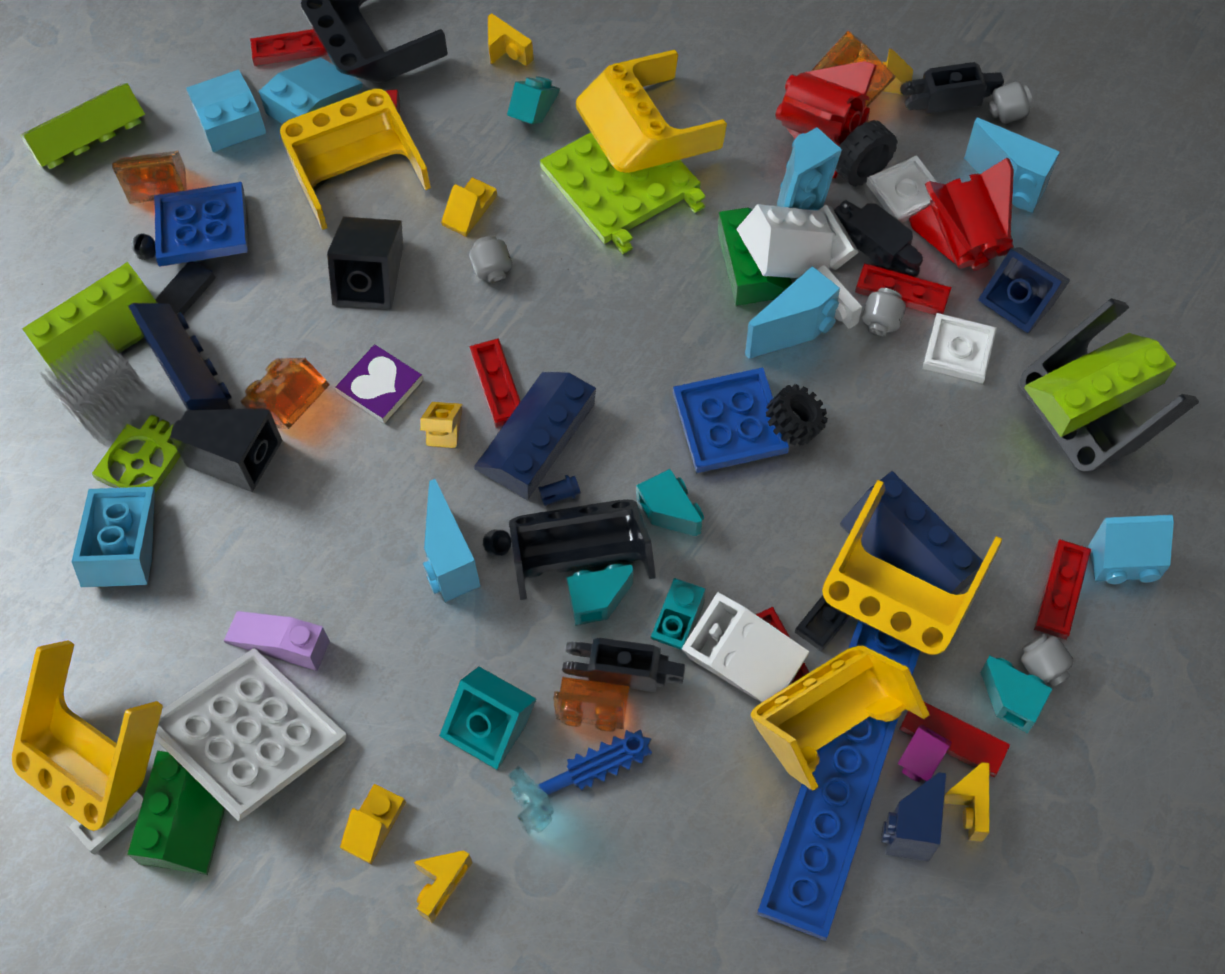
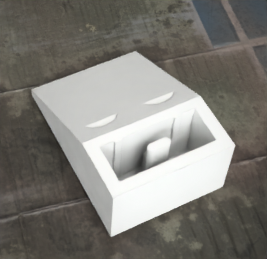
M717 592L682 647V651L690 660L761 703L791 684L810 653L756 614Z

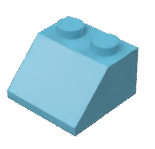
M1173 515L1105 518L1088 545L1091 549L1090 557L1095 581L1119 584L1126 580L1140 579L1144 583L1159 580L1171 564Z

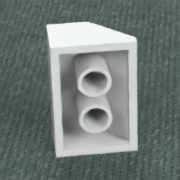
M757 204L737 228L739 235L763 276L799 278L812 266L815 269L823 265L828 269L830 268L833 232L827 224L826 217L820 211Z

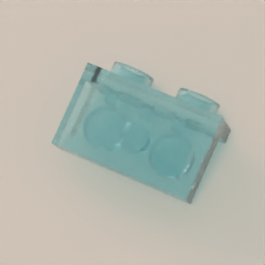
M518 765L508 775L513 785L510 791L515 796L514 800L523 809L517 818L524 832L530 836L534 831L537 833L542 832L553 819L551 815L554 813L549 796Z

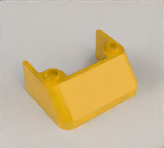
M855 646L843 651L757 705L750 714L756 728L788 774L812 791L818 788L812 774L820 762V757L816 750L871 716L876 720L890 722L900 717L904 710H908L923 719L930 716L909 668L865 646Z

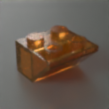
M178 150L120 158L112 163L114 173L129 204L153 201L154 195L187 190L186 168Z
M277 358L266 367L265 371L267 373L260 381L256 380L246 388V396L240 402L248 409L265 408L270 410L277 428L290 429L330 384L306 358Z

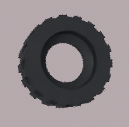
M878 120L863 123V125L855 128L840 144L839 147L842 151L835 171L854 187L863 185L867 182V177L885 169L893 158V154L897 149L896 145L898 144L897 137Z

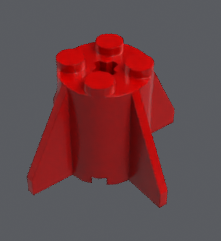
M862 61L803 72L797 76L790 75L785 84L786 93L783 101L776 110V119L781 121L782 125L790 132L794 139L800 134H806L817 127L837 146H840L855 128L863 125L865 122H870L868 120L870 108L865 106V100L870 101L867 92L877 65ZM836 171L834 172V175H833V178H835V179H836L837 174H838Z
M1005 158L981 174L969 175L971 180L964 183L961 182L960 178L947 184L932 181L925 183L926 189L932 198L930 200L931 205L909 218L912 229L950 259L959 269L969 266L972 267L973 271L983 269L990 264V259L996 256H1005L1011 248H1014L1011 236L1014 169L1009 158Z

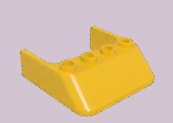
M676 50L609 65L576 99L577 111L611 165L620 172H635L719 150L723 147L727 127L724 119L685 129L673 128L666 123L643 88L675 78L678 61Z
M371 89L284 122L280 128V135L296 176L322 230L328 227L322 207L314 193V186L323 180L393 154L406 156L410 160L424 189H431L427 167L390 96L382 89Z
M877 480L822 588L823 597L833 608L925 654L938 655L946 650L963 622L1001 547L1002 538L995 537L968 592L960 595L950 594L870 555L864 550L861 542L862 535L885 492L884 482Z
M67 640L39 646L35 651L13 746L12 766L19 777L87 829L92 831L102 829L142 786L163 705L155 701L127 709L124 713L116 743L72 712L65 702L64 687L74 644Z

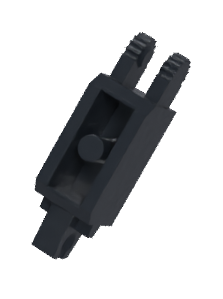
M970 62L930 68L924 72L922 79L909 80L903 83L900 91L903 96H908L906 101H904L907 110L925 109L926 114L982 106L984 98L989 97L995 89L1004 85V79L1001 72L982 73L979 64Z
M844 200L834 209L835 214L856 248L867 255L876 266H881L891 271L895 269L899 273L913 277L919 275V266L923 262V257L911 245L913 240L912 230L876 203H867L861 209L853 203Z
M606 638L593 639L592 644L573 641L566 644L565 651L568 654L590 658L589 664L573 661L564 662L562 671L568 675L586 677L589 683L656 692V687H665V682L683 684L685 664L668 661L669 656L662 655L661 648L655 645Z

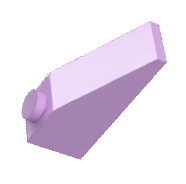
M237 611L224 642L246 650L255 648L260 654L318 671L330 640L324 628L316 624L292 617Z

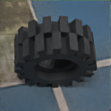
M794 384L792 387L787 385L770 401L766 407L768 409L766 417L771 418L768 421L769 426L774 425L776 427L773 432L776 435L779 432L782 434L781 440L786 442L790 439L791 445L795 446L798 443L799 446H803L805 443L808 444L826 427L825 424L828 418L824 417L827 414L826 409L820 408L823 405L821 399L816 401L814 398L817 395L814 392L808 394V388L803 386L800 389L797 384Z

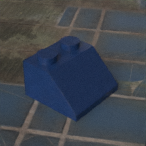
M1011 248L978 298V301L1026 333H1030L1053 307L1070 282V279L1023 248Z
M937 773L899 801L894 812L888 813L887 822H883L881 843L887 844L886 855L929 862L941 843L946 773Z

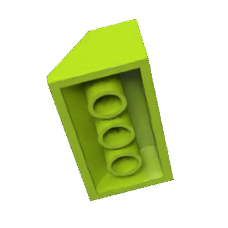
M123 83L20 134L39 166L47 165L49 169H52L65 162L63 156L71 152L77 156L89 150L90 146L88 143L99 139L102 143L116 136L114 130L122 126L127 130L140 124L141 120L139 117L145 115L129 84Z
M126 262L22 329L48 366L51 368L52 364L56 365L61 371L57 363L60 361L62 364H65L64 367L67 365L62 360V355L68 358L67 354L70 351L73 356H76L72 348L74 347L76 350H79L78 346H81V344L85 348L84 339L93 344L87 337L88 335L95 339L96 337L93 334L97 335L99 332L103 338L105 336L112 348L114 346L117 353H121L144 338L128 306L132 303L157 302L131 265Z
M1127 333L1025 385L1024 389L1059 436L1063 437L1165 384L1176 363L1157 340Z

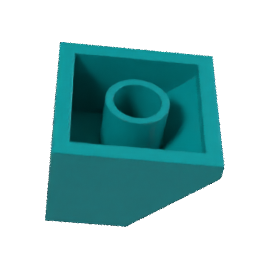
M478 666L460 680L439 736L497 770L526 727L537 699Z

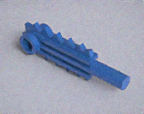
M641 729L635 733L626 730L624 739L613 736L612 744L608 745L601 742L599 751L588 747L586 757L576 753L575 759H567L568 771L537 785L542 798L573 783L581 791L586 786L592 788L594 779L597 778L605 782L608 772L618 776L619 768L624 767L630 770L632 761L643 765L644 757L652 754L648 747L652 739L643 737Z

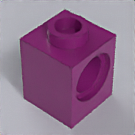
M921 724L897 764L904 767L902 773L919 783L922 779L928 781L933 776L952 742Z

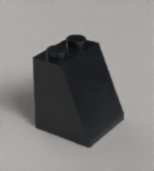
M343 216L327 252L332 305L392 309L403 251L402 220Z
M265 408L186 410L181 420L176 421L173 425L170 436L187 467L250 492L254 491L283 441L270 410Z

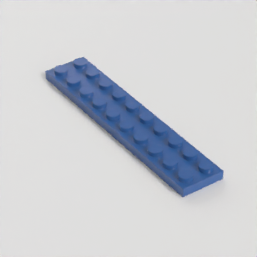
M859 620L849 648L865 646L908 667L912 675L920 653L919 650ZM870 716L816 750L820 757V762L812 774L818 788L812 791L804 784H801L757 915L826 941L898 718L890 722H884Z

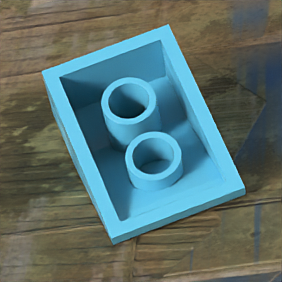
M319 57L278 73L259 90L265 113L283 124L292 118L354 96L363 87V83L352 76L339 72L335 65Z
M239 69L186 88L213 152L267 133L258 106Z
M977 117L964 159L981 174L1005 158H1009L1014 169L1012 205L1033 213L1047 188L1060 152Z
M813 266L809 268L748 323L745 356L749 359L814 340L821 332L827 333L836 321L834 317L839 306L840 287Z
M436 479L429 481L424 544L428 561L422 564L433 593L440 592L444 602H447L479 588L481 585L473 555Z
M154 487L88 490L71 561L80 587L148 584L153 548Z

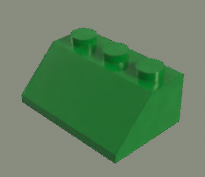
M749 207L721 211L718 217L717 233L735 306L775 300L792 284L789 277L763 276L739 235L737 228L753 210Z
M157 750L127 855L140 865L208 875L225 808L169 752Z

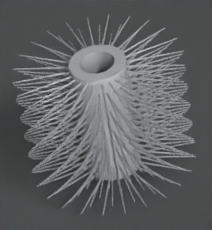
M101 338L100 342L102 344L98 346V349L93 347L91 352L85 349L82 352V358L79 360L77 357H74V360H71V364L67 359L65 360L69 368L67 370L64 365L62 366L63 370L67 373L66 375H63L61 371L59 372L56 366L54 369L59 375V379L52 372L50 374L55 380L54 382H51L49 378L47 379L44 376L45 374L42 376L49 384L48 386L54 391L53 393L60 398L59 400L79 424L82 423L90 434H93V438L100 439L101 443L104 444L100 435L102 434L105 439L107 437L102 428L105 426L107 432L110 430L113 436L114 432L109 425L112 423L115 429L116 425L114 423L119 420L122 426L123 422L121 419L125 418L124 414L126 413L129 416L132 413L130 411L132 410V405L134 403L139 405V402H142L141 397L144 399L143 402H146L145 395L148 392L143 386V381L138 378L140 376L136 373V369H133L128 361L122 357L121 353L115 352L111 345H108L109 342L105 343L103 341L104 338ZM96 339L92 345L96 346V343H99V341Z

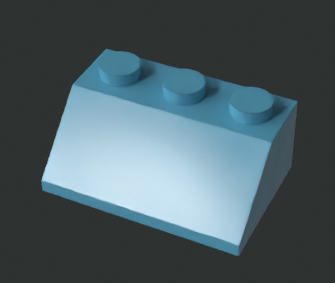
M816 127L806 134L802 133L797 136L792 144L791 156L786 164L787 170L784 180L780 185L781 190L777 200V206L818 211L824 206L842 149Z

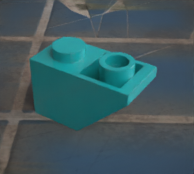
M536 76V79L526 77V81H516L507 116L530 124L542 123L557 98L560 88L553 86L552 80Z
M671 469L636 485V500L651 525L692 536L701 534L702 520H704L703 512L696 502L691 503L687 496L688 490L681 477L676 478Z
M613 564L605 570L595 572L582 570L574 573L573 576L567 577L575 626L609 619L633 585L632 565Z
M674 578L651 634V639L682 650L683 645L698 622L705 602L706 589Z
M989 655L980 673L995 715L1028 734L1042 711L1052 688L1048 687L1041 678L1018 671L1009 661Z

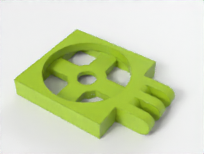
M153 414L149 416L141 429L126 424V428H123L92 472L93 477L113 488L154 487L156 493L181 457L170 438L174 424L170 426L169 421L160 420L158 416ZM138 439L145 442L138 453L130 454L123 450L129 441ZM157 449L163 452L161 468L152 464L150 460ZM141 459L144 461L141 468H132V463L135 460ZM115 461L126 468L119 481H116L110 473V468ZM146 475L152 478L143 484L133 485L139 477Z

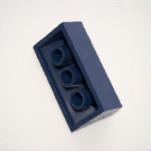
M132 303L128 307L143 336L186 409H231L228 404V400L232 398L224 382L217 384L214 376L218 375L209 358L203 361L199 353L204 350L196 336L189 337L185 331L190 327L181 312L175 314L170 304Z
M542 372L475 464L474 469L528 501L593 408L596 387L569 372Z
M891 471L880 480L884 482L885 492L862 535L861 542L864 550L870 555L950 594L958 595L973 582L983 560L902 479ZM874 485L866 491L840 522V525L849 534Z

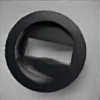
M141 233L133 238L131 245L137 258L147 260L155 256V240L150 235Z
M494 529L484 535L482 545L489 554L503 556L511 548V537L504 530Z

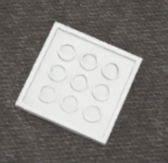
M253 648L162 709L155 740L232 816L241 821L343 744L347 734Z

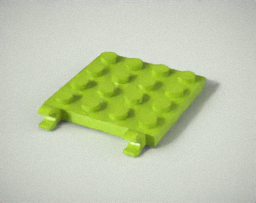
M591 132L540 160L541 169L604 244L612 240L622 254L633 249V246L629 243L633 240V237L628 232L630 229L684 199L695 213L705 208L702 200L706 196L700 189L701 182L681 160L630 173L620 172L611 165Z

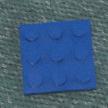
M242 182L154 195L156 261L159 267L248 252L245 194Z
M763 367L673 387V396L696 474L783 455L789 452L788 442L781 440L782 434L780 432L777 435L773 432L776 428L774 425L769 426L768 424L771 418L766 417V411L768 410L766 407L773 399Z

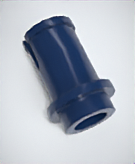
M565 475L563 480L538 487L544 506L570 497L574 500L576 495L581 494L575 476L569 477Z

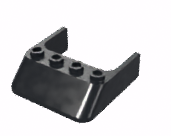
M367 0L301 1L304 15L336 69L343 74L381 83L445 57L448 54L445 33L442 29L384 52L359 11L362 3Z
M1113 298L1109 299L1022 373L1020 378V386L1028 400L1073 465L1078 470L1084 472H1092L1137 451L1199 403L1196 396L1181 394L1141 426H1138L1126 409L1121 406L1063 437L1059 436L1024 387L1088 354L1089 342L1129 309L1126 302Z
M615 500L521 515L509 521L520 600L527 599L525 579L527 577H537L542 575L543 572L553 570L569 572L578 566L601 567L609 561L621 560L623 562H632L639 559L645 566L648 578H656L651 539L637 502L634 500Z

